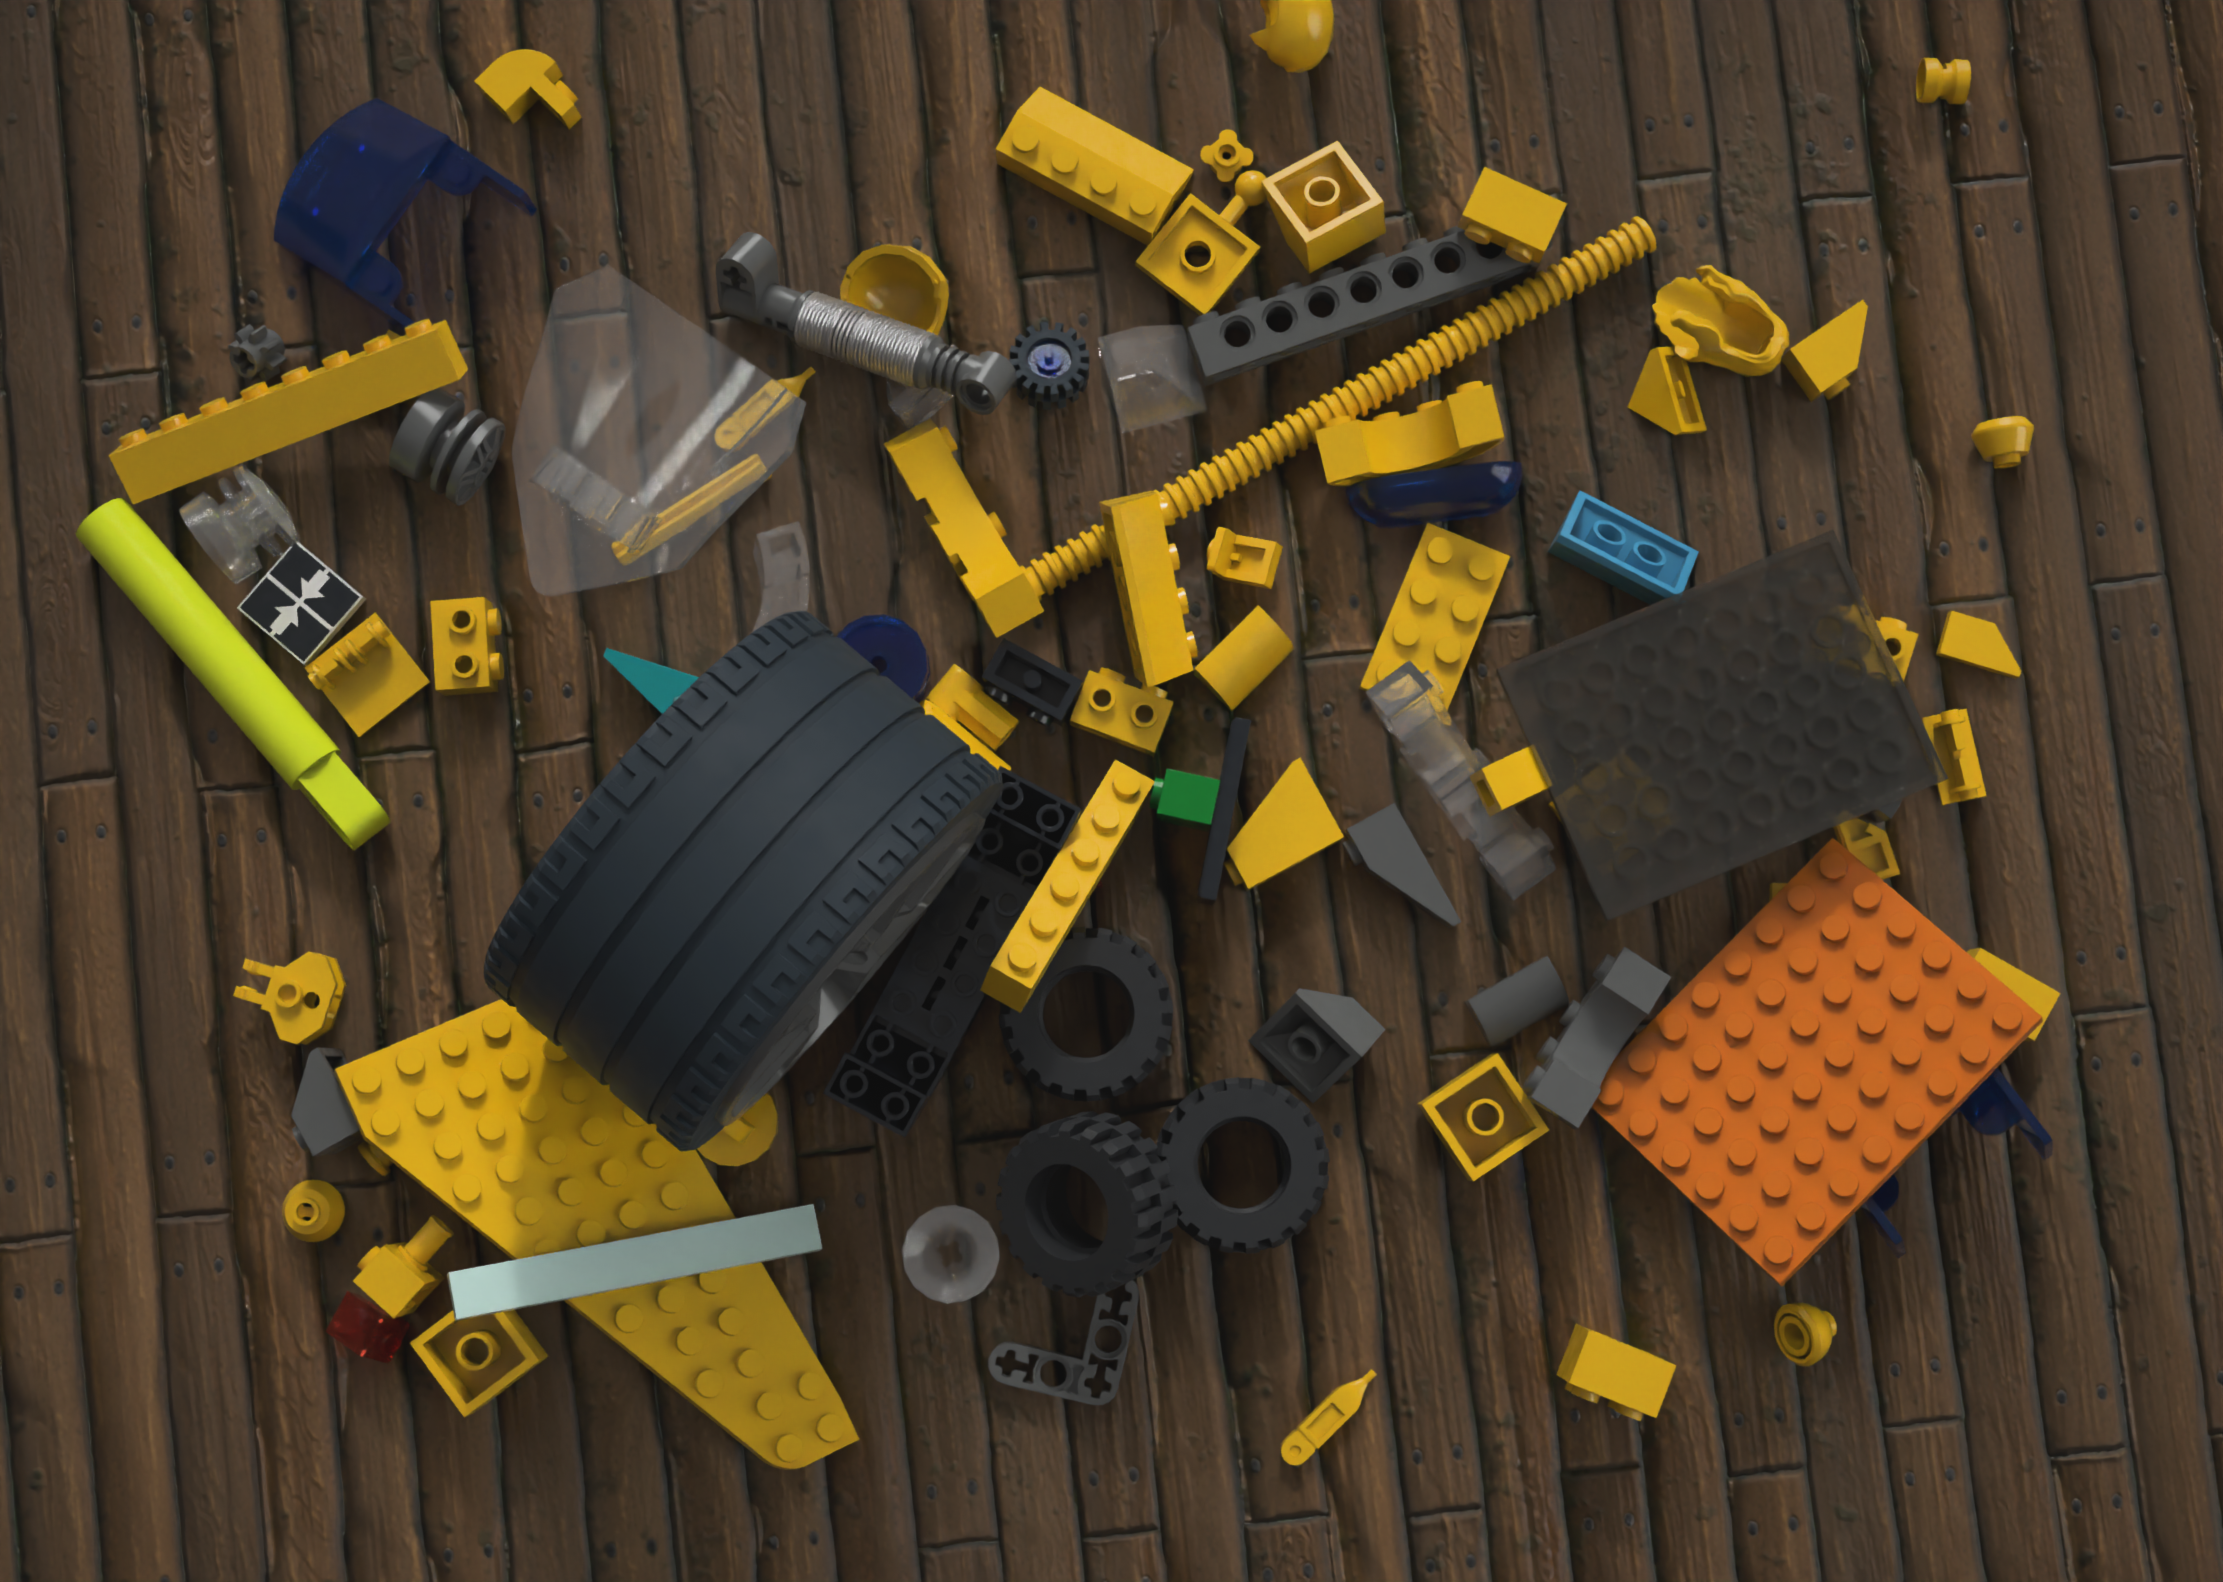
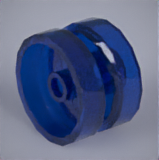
M885 614L863 616L847 624L838 634V638L845 641L874 667H876L875 661L883 659L887 669L880 673V676L888 677L917 703L923 699L931 680L930 658L918 633L903 620Z

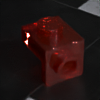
M347 1291L325 1332L361 1357L389 1363L401 1346L402 1339L410 1323L399 1317L393 1319L389 1314L360 1294Z

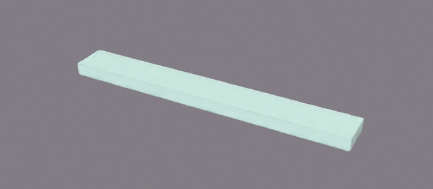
M814 1204L448 1272L447 1278L455 1321L817 1252L822 1249Z

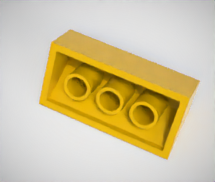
M1039 87L1017 110L995 149L998 165L1147 246L1163 228L1194 173V169L1042 87Z
M1147 491L1099 502L1135 678L1145 686L1150 687L1193 671L1191 659L1197 658L1198 652L1193 632H1186L1183 615L1189 614V606L1184 588H1177L1174 571L1180 570V561L1176 545L1174 543L1168 544L1165 527L1171 525V516L1166 499L1159 500L1157 492Z

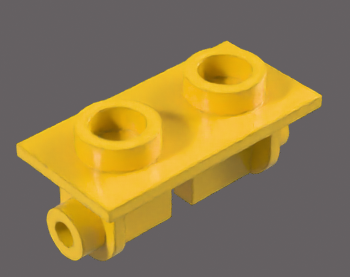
M1953 709L1937 715L1923 717V727L1941 805L1987 796L1967 709Z

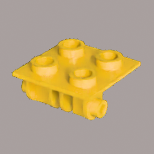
M376 612L305 667L309 673L308 678L318 690L321 689L359 738L430 683L429 679Z

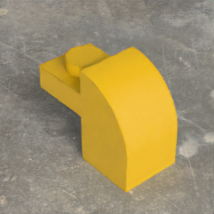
M528 49L508 52L497 58L474 80L482 95L512 124L516 123L538 100L569 130L582 118L574 104L578 100L577 96L559 80L563 74L556 61L542 52Z
M1534 745L1498 760L1469 776L1489 817L1515 807L1554 786Z

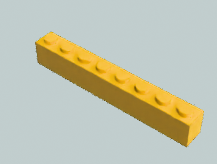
M429 318L423 319L404 328L406 335L394 340H390L388 334L364 343L365 351L349 356L348 351L344 350L328 356L322 360L324 367L311 372L308 371L306 366L296 368L281 376L282 383L269 388L265 381L242 390L240 392L242 398L227 403L225 397L218 398L201 406L199 409L202 414L189 419L186 418L184 413L174 415L160 422L161 429L150 434H146L144 428L130 432L118 439L121 445L109 455V458L132 504H136L458 381L467 372L468 367L447 321L443 320L432 325Z

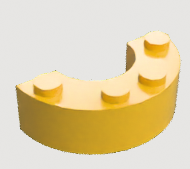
M1482 381L1462 384L1456 387V394L1448 395L1444 401L1435 400L1420 404L1416 407L1417 412L1405 416H1400L1399 412H1388L1374 417L1373 421H1362L1360 419L1351 421V416H1341L1324 422L1325 428L1316 430L1315 434L1327 483L1333 486H1358L1392 481L1451 466L1497 447L1504 441L1505 437L1492 384L1483 386Z

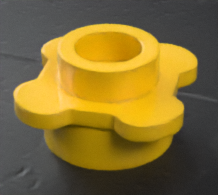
M1227 129L1220 132L1219 139L1215 143L1202 148L1200 158L1203 163L1210 165L1211 170L1217 175L1219 181L1230 182L1241 171L1243 166L1251 165L1253 152L1249 148H1244L1237 141V134L1233 130ZM1228 152L1231 154V158L1226 160L1222 155Z

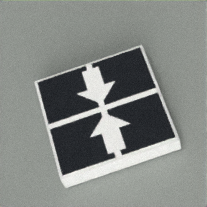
M295 540L240 603L237 609L302 664L307 666L326 647L364 603L366 598Z

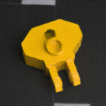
M308 951L286 967L278 965L273 967L245 958L243 969L247 970L250 974L266 976L271 979L266 994L243 985L241 987L236 986L233 996L262 1005V1010L269 1011L279 1039L298 1045H309L333 1028L347 986L336 958ZM318 995L320 1002L319 1005L315 1007L314 1003Z

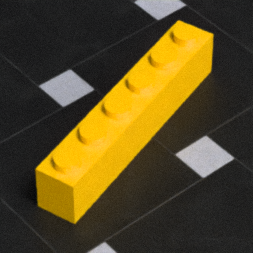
M1115 759L991 963L980 991L1019 1013L1022 1012L1144 807L1154 785V780Z

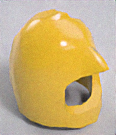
M1260 0V5L1266 16L1265 29L1249 35L1254 43L1264 49L1268 58L1276 65L1283 67L1286 72L1302 73L1318 65L1328 52L1333 39L1335 18L1332 0Z

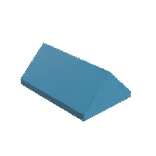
M1579 490L1547 552L1667 613L1681 599L1699 551Z

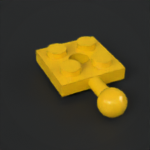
M1255 170L1242 173L1235 183L1236 196L1233 197L1220 215L1190 193L1135 261V266L1201 316L1211 312L1260 251V246L1235 228L1234 225L1247 210L1248 206L1260 205L1267 199L1261 186V181L1267 177ZM1193 246H1202L1208 250L1211 258L1206 265L1194 267L1186 261V251Z

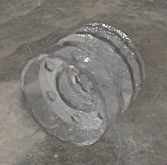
M244 464L233 470L234 476L242 487L241 491L225 477L218 481L221 492L226 499L224 503L220 505L212 496L202 492L179 509L180 515L196 540L221 571L236 585H240L263 568L261 560L255 551L257 546L261 545L275 557L283 554L279 543L274 537L275 533L291 547L301 541L300 535L293 525L291 514L282 500L265 480H261L254 475Z
M957 1205L936 1207L919 1216L907 1231L902 1247L904 1270L913 1286L929 1299L944 1303L967 1301L983 1292L994 1278L1000 1259L998 1239L988 1221L974 1210ZM953 1240L959 1244L957 1252L962 1255V1259L959 1263L951 1261L948 1267L940 1264L942 1255L937 1253V1249L940 1244L948 1246Z

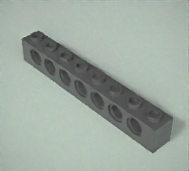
M1457 225L1446 230L1443 233L1444 237L1429 243L1427 238L1414 240L1402 247L1403 252L1389 257H1386L1385 253L1371 255L1360 262L1361 267L1346 272L1343 267L1331 269L1322 273L1318 277V282L1303 287L1301 282H1295L1280 288L1276 292L1278 296L1261 301L1260 297L1243 300L1236 304V310L1221 316H1219L1217 311L1203 314L1193 320V326L1188 327L1187 339L1204 386H1208L1533 272L1538 269L1540 263L1532 260L1530 263L1517 261L1506 254V248L1494 243L1492 244L1497 248L1499 255L1492 259L1484 258L1477 252L1476 245L1479 243L1469 239L1464 234L1465 230ZM1442 256L1449 257L1456 263L1457 270L1453 273H1442L1436 268L1434 260ZM1399 271L1409 272L1414 277L1416 284L1410 288H1401L1394 283L1392 275ZM1356 286H1366L1373 292L1374 299L1367 303L1357 302L1351 296L1350 290ZM1322 300L1331 306L1332 313L1327 317L1319 318L1310 312L1308 306L1313 301ZM1273 315H1282L1289 320L1291 327L1285 332H1274L1268 327L1266 321ZM1238 329L1247 334L1249 342L1242 347H1233L1226 342L1224 336L1227 332Z

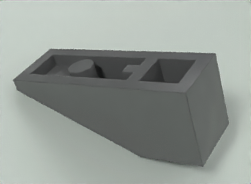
M1395 803L1345 830L1344 834L1348 840L1344 841L1342 846L1354 866L1362 864L1365 872L1447 928H1451L1461 922Z

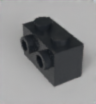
M1005 638L1002 639L982 675L983 683L989 687L986 694L1007 706H1010L1013 700L1029 708L1026 716L1050 728L1052 722L1063 726L1083 687V681Z

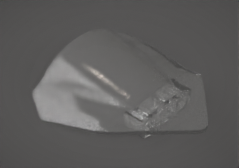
M609 265L555 289L540 346L522 401L512 446L515 481L530 579L535 590L548 597L631 582L682 569L710 536L792 454L806 406L805 401Z

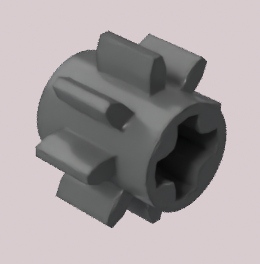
M249 324L234 334L236 341L229 344L228 348L231 350L230 362L237 373L248 378L250 381L260 376L265 382L280 373L278 366L286 362L287 358L284 356L285 346L283 340L275 331L267 329L265 325L254 330Z

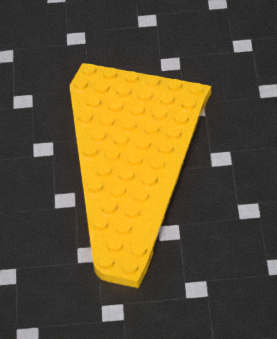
M502 999L334 1070V1074L363 1139L513 1260L736 1219L696 1149L679 1151L656 1131L657 1125L655 1123L648 1124L609 1090L610 1084L602 1085L563 1051V1046H556L517 1012L516 1007L509 1006ZM762 1262L564 1300L759 1459L772 1467L785 1470L798 1469L859 1440L839 1394Z

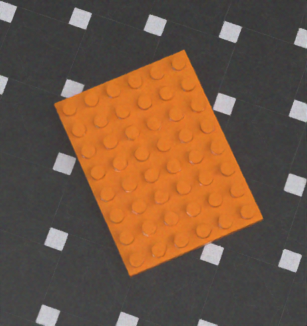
M1832 838L1616 1056L1600 1085L1601 1092L1591 1108L1782 1287L2043 1020L2040 1014Z

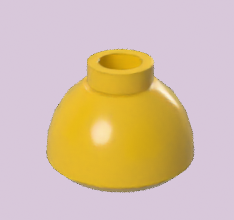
M1807 1303L1783 1305L1777 1311L1774 1320L1775 1338L1781 1351L1790 1361L1803 1367L1811 1366L1825 1356L1832 1343V1337L1837 1332L1836 1321L1829 1312L1821 1311Z

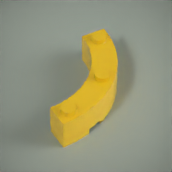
M929 418L884 443L910 493L913 494L916 501L924 498L931 513L924 516L925 520L995 637L998 638L1043 613L1044 609L1038 600V597L1044 595L1040 583L1032 570L1024 574L1001 539L1007 533L996 513L993 511L987 515L952 454L958 447L946 425L938 429L936 424Z

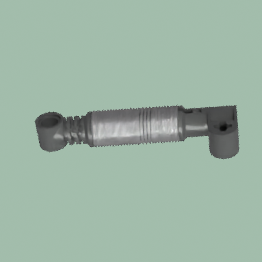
M743 233L716 264L718 304L721 311L789 336L790 341L800 347L835 358L841 362L844 361L846 364L849 363L890 380L893 379L906 386L909 385L921 390L932 387L943 392L946 391L951 395H957L961 404L968 410L980 415L991 414L1016 381V370L1012 363L997 352L986 351L982 352L979 356L970 355L966 351H960L958 348L945 344L940 336L930 331L927 332L922 328L919 329L914 325L911 326L902 321L899 322L894 318L891 319L886 315L883 316L858 305L855 306L827 294L824 295L819 291L809 290L801 293L779 285L776 251L767 239L757 233Z

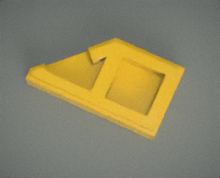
M1955 611L1948 612L1936 652L1937 656L2013 679L2020 677L2021 669L1995 623Z
M1839 807L1828 809L1837 840L1844 848L1882 880L1900 874L1886 831L1846 813L1845 810Z

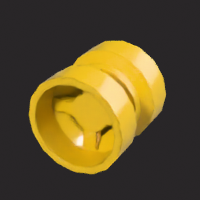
M1922 58L1916 77V99L1918 103H1933L1940 97V99H1945L1949 104H1965L1971 81L1970 62L1968 60L1954 59L1942 66L1937 58Z

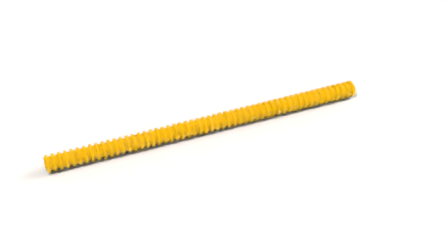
M1639 216L1633 217L1630 220V225L1622 223L1618 227L1619 231L1613 229L1608 231L1606 234L1607 238L1599 236L1595 239L1594 245L1590 243L1585 244L1582 252L1579 250L1573 251L1570 259L1567 257L1561 258L1558 266L1552 263L1547 267V272L1542 270L1536 272L1535 279L1527 277L1524 279L1522 286L1519 284L1513 285L1511 288L1512 292H1501L1499 295L1500 299H1489L1486 307L1480 304L1475 308V313L1470 311L1464 313L1463 320L1456 318L1452 320V326H1441L1439 329L1440 333H1429L1427 336L1428 340L1424 341L1420 338L1416 341L1414 348L1408 345L1404 348L1403 354L1398 352L1392 354L1391 361L1386 359L1380 361L1379 368L1371 366L1368 368V374H1357L1356 381L1347 380L1344 382L1342 389L1336 386L1332 389L1331 395L1328 396L1325 393L1320 395L1319 402L1316 403L1314 400L1308 402L1307 409L1304 410L1302 407L1296 409V415L1293 417L1287 414L1284 416V422H1273L1270 430L1264 427L1260 430L1259 436L1256 437L1253 434L1248 436L1247 443L1244 444L1241 441L1236 443L1235 450L1232 451L1227 448L1224 450V456L1221 458L1215 455L1211 459L1212 463L1208 465L1205 462L1199 465L1200 469L1196 472L1190 469L1187 471L1188 476L1184 479L1178 476L1175 478V484H1164L1163 491L1159 492L1155 489L1154 492L1158 493L1159 500L1166 499L1171 516L1170 527L1175 525V519L1178 517L1182 520L1186 519L1188 516L1187 512L1191 510L1194 513L1198 512L1201 504L1204 503L1206 506L1212 504L1211 499L1215 496L1218 499L1223 498L1224 491H1235L1236 484L1240 483L1244 486L1248 483L1247 478L1250 476L1256 479L1260 476L1259 471L1263 469L1266 472L1272 470L1271 464L1275 462L1278 465L1284 463L1285 456L1288 455L1290 458L1296 456V450L1299 448L1305 451L1308 449V443L1317 444L1315 431L1325 428L1324 422L1341 416H1351V421L1357 420L1356 416L1359 414L1365 417L1369 413L1368 409H1379L1381 406L1380 402H1391L1393 399L1392 395H1403L1406 387L1411 390L1417 386V381L1420 380L1423 383L1428 381L1429 374L1434 376L1440 374V368L1449 369L1453 365L1452 361H1463L1465 358L1464 354H1475L1478 346L1484 349L1489 345V340L1498 341L1501 338V333L1506 335L1512 333L1513 326L1521 328L1525 324L1524 320H1535L1537 317L1536 313H1547L1549 310L1548 306L1551 305L1556 308L1560 305L1561 299L1565 301L1570 300L1573 292L1577 294L1582 293L1585 285L1592 287L1596 284V279L1602 281L1607 279L1608 272L1614 274L1619 272L1620 265L1628 267L1631 265L1633 258L1636 260L1642 259L1645 251L1647 253L1654 252L1656 250V239L1650 226ZM1096 524L1092 525L1091 532L1087 534L1084 531L1080 532L1077 540L1074 541L1072 538L1066 540L1067 545L1063 548L1057 545L1054 547V553L1049 554L1045 552L1042 554L1043 559L1040 561L1034 558L1030 561L1031 566L1025 569L1022 565L1020 568L1024 574L1032 570L1044 594L1047 593L1051 596L1054 594L1053 589L1057 586L1063 589L1066 587V581L1071 579L1075 582L1079 579L1078 575L1083 572L1085 575L1091 573L1090 568L1094 565L1100 568L1103 566V560L1108 559L1111 561L1104 525L1099 527ZM1041 596L1038 597L1039 602L1042 601Z

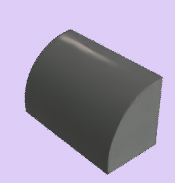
M1545 956L1464 1001V1004L1488 1046L1492 1049L1569 1005V998L1548 956Z

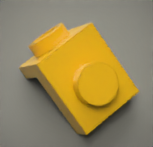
M1218 527L1215 538L1211 540L1207 549V570L1225 581L1271 589L1283 546L1275 541L1236 535L1228 528Z

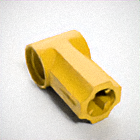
M953 664L925 699L936 704L956 722L966 727L986 746L996 751L1011 735L1019 720L983 692L985 690L984 687L958 665Z

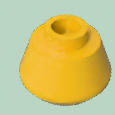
M2022 416L1992 419L1978 424L1971 438L1983 460L1993 462L1994 468L2013 467L2021 464V457L2029 453L2034 425L2026 417Z
M307 1180L294 1186L285 1197L282 1207L283 1221L289 1232L296 1238L306 1242H319L334 1235L340 1228L345 1215V1205L341 1194L333 1185L322 1180ZM304 1217H311V1219L307 1221Z

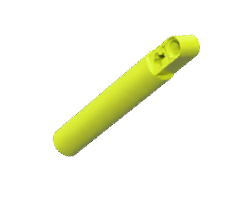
M113 499L88 515L76 531L78 540L292 790L300 789L342 840L354 851L390 824L391 820L381 805L339 757L341 750L126 499Z

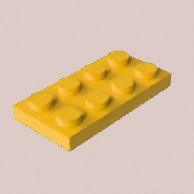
M1427 523L1359 689L1443 722L1510 556Z

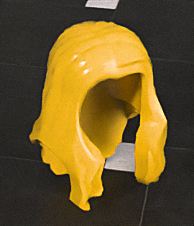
M1712 265L1700 266L1696 269V273L1702 277L1701 283L1695 277L1690 280L1685 277H1676L1671 283L1663 286L1657 292L1656 303L1652 305L1655 315L1654 324L1663 335L1669 338L1672 346L1675 347V354L1681 359L1689 362H1705L1727 368L1745 377L1763 376L1772 372L1781 362L1782 355L1789 346V331L1786 324L1770 310L1767 304L1741 280L1718 272Z

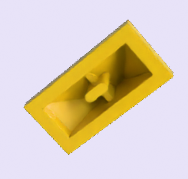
M1674 346L1656 347L1650 350L1628 408L1674 435L1696 434L1706 431V425L1687 361L1675 354Z

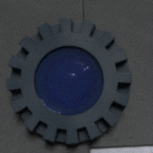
M1040 322V331L1036 332L1034 326L1031 325L1026 328V337L1019 333L1015 338V346L1011 345L1009 361L1015 368L1017 375L1012 388L1017 387V396L1021 400L1028 396V405L1036 407L1037 402L1042 401L1043 410H1051V402H1057L1058 409L1066 407L1067 398L1074 403L1079 399V391H1085L1087 380H1089V350H1086V342L1083 337L1077 340V331L1070 327L1067 333H1064L1062 323L1056 322L1055 329L1048 330V322Z

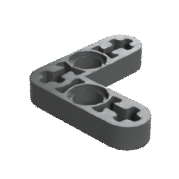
M1132 1280L1125 1284V1290L1132 1293L1131 1300H1123L1119 1310V1315H1128L1126 1324L1114 1318H1099L1101 1309L1110 1313L1112 1297L1105 1295V1293L1097 1295L1083 1358L1018 1342L1006 1341L998 1344L991 1352L988 1360V1368L991 1375L996 1381L1003 1384L1090 1405L1109 1403L1115 1397L1119 1387L1138 1305L1139 1289L1136 1282ZM1113 1326L1120 1332L1122 1342L1116 1350L1105 1352L1096 1345L1095 1335L1101 1327ZM1007 1350H1013L1016 1352L1015 1359L1017 1361L1029 1364V1354L1038 1355L1039 1358L1033 1368V1382L1023 1380L1027 1373L1026 1370L1015 1368L1012 1370L1011 1375L1002 1374L1003 1366L996 1363L997 1356L1004 1357ZM1090 1354L1102 1360H1118L1115 1369L1109 1365L1106 1366L1104 1379L1106 1382L1111 1383L1110 1390H1102L1100 1396L1091 1395V1387L1084 1384L1086 1377L1094 1378L1098 1362H1088ZM1057 1360L1065 1366L1067 1377L1061 1385L1049 1386L1042 1381L1040 1369L1047 1361Z

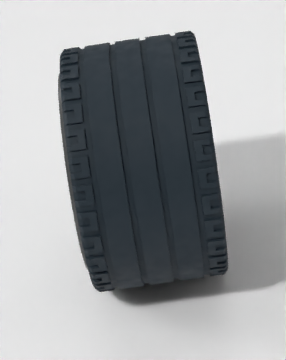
M796 611L780 615L744 638L702 674L640 737L576 812L528 877L495 932L484 962L485 984L509 1006L516 1007L517 1012L556 1046H563V1051L602 1085L610 1084L609 1090L648 1124L655 1123L657 1125L656 1131L679 1151L695 1150L754 1106L820 1038L894 952L939 895L974 845L982 831L987 816L1001 793L1003 785L1002 774L980 754H971V748L933 715H925V709L888 677L880 676V672L876 667L841 638L834 637L833 632L808 611Z

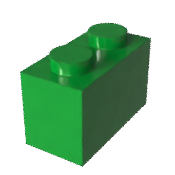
M1167 768L1164 779L1155 777L1149 808L1157 810L1156 821L1208 832L1221 780Z

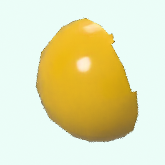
M884 244L862 251L848 265L840 285V296L844 302L846 301L855 306L858 305L869 311H874L883 316L886 315L891 319L894 318L899 322L902 321L903 323L910 324L911 326L914 325L919 329L922 328L927 332L930 331L938 335L948 307L949 290L945 276L929 256L911 246Z

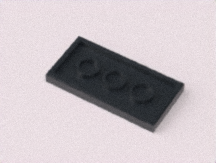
M1235 717V719H1232L1220 774L1221 781L1196 898L1198 903L1214 905L1216 902L1251 720Z

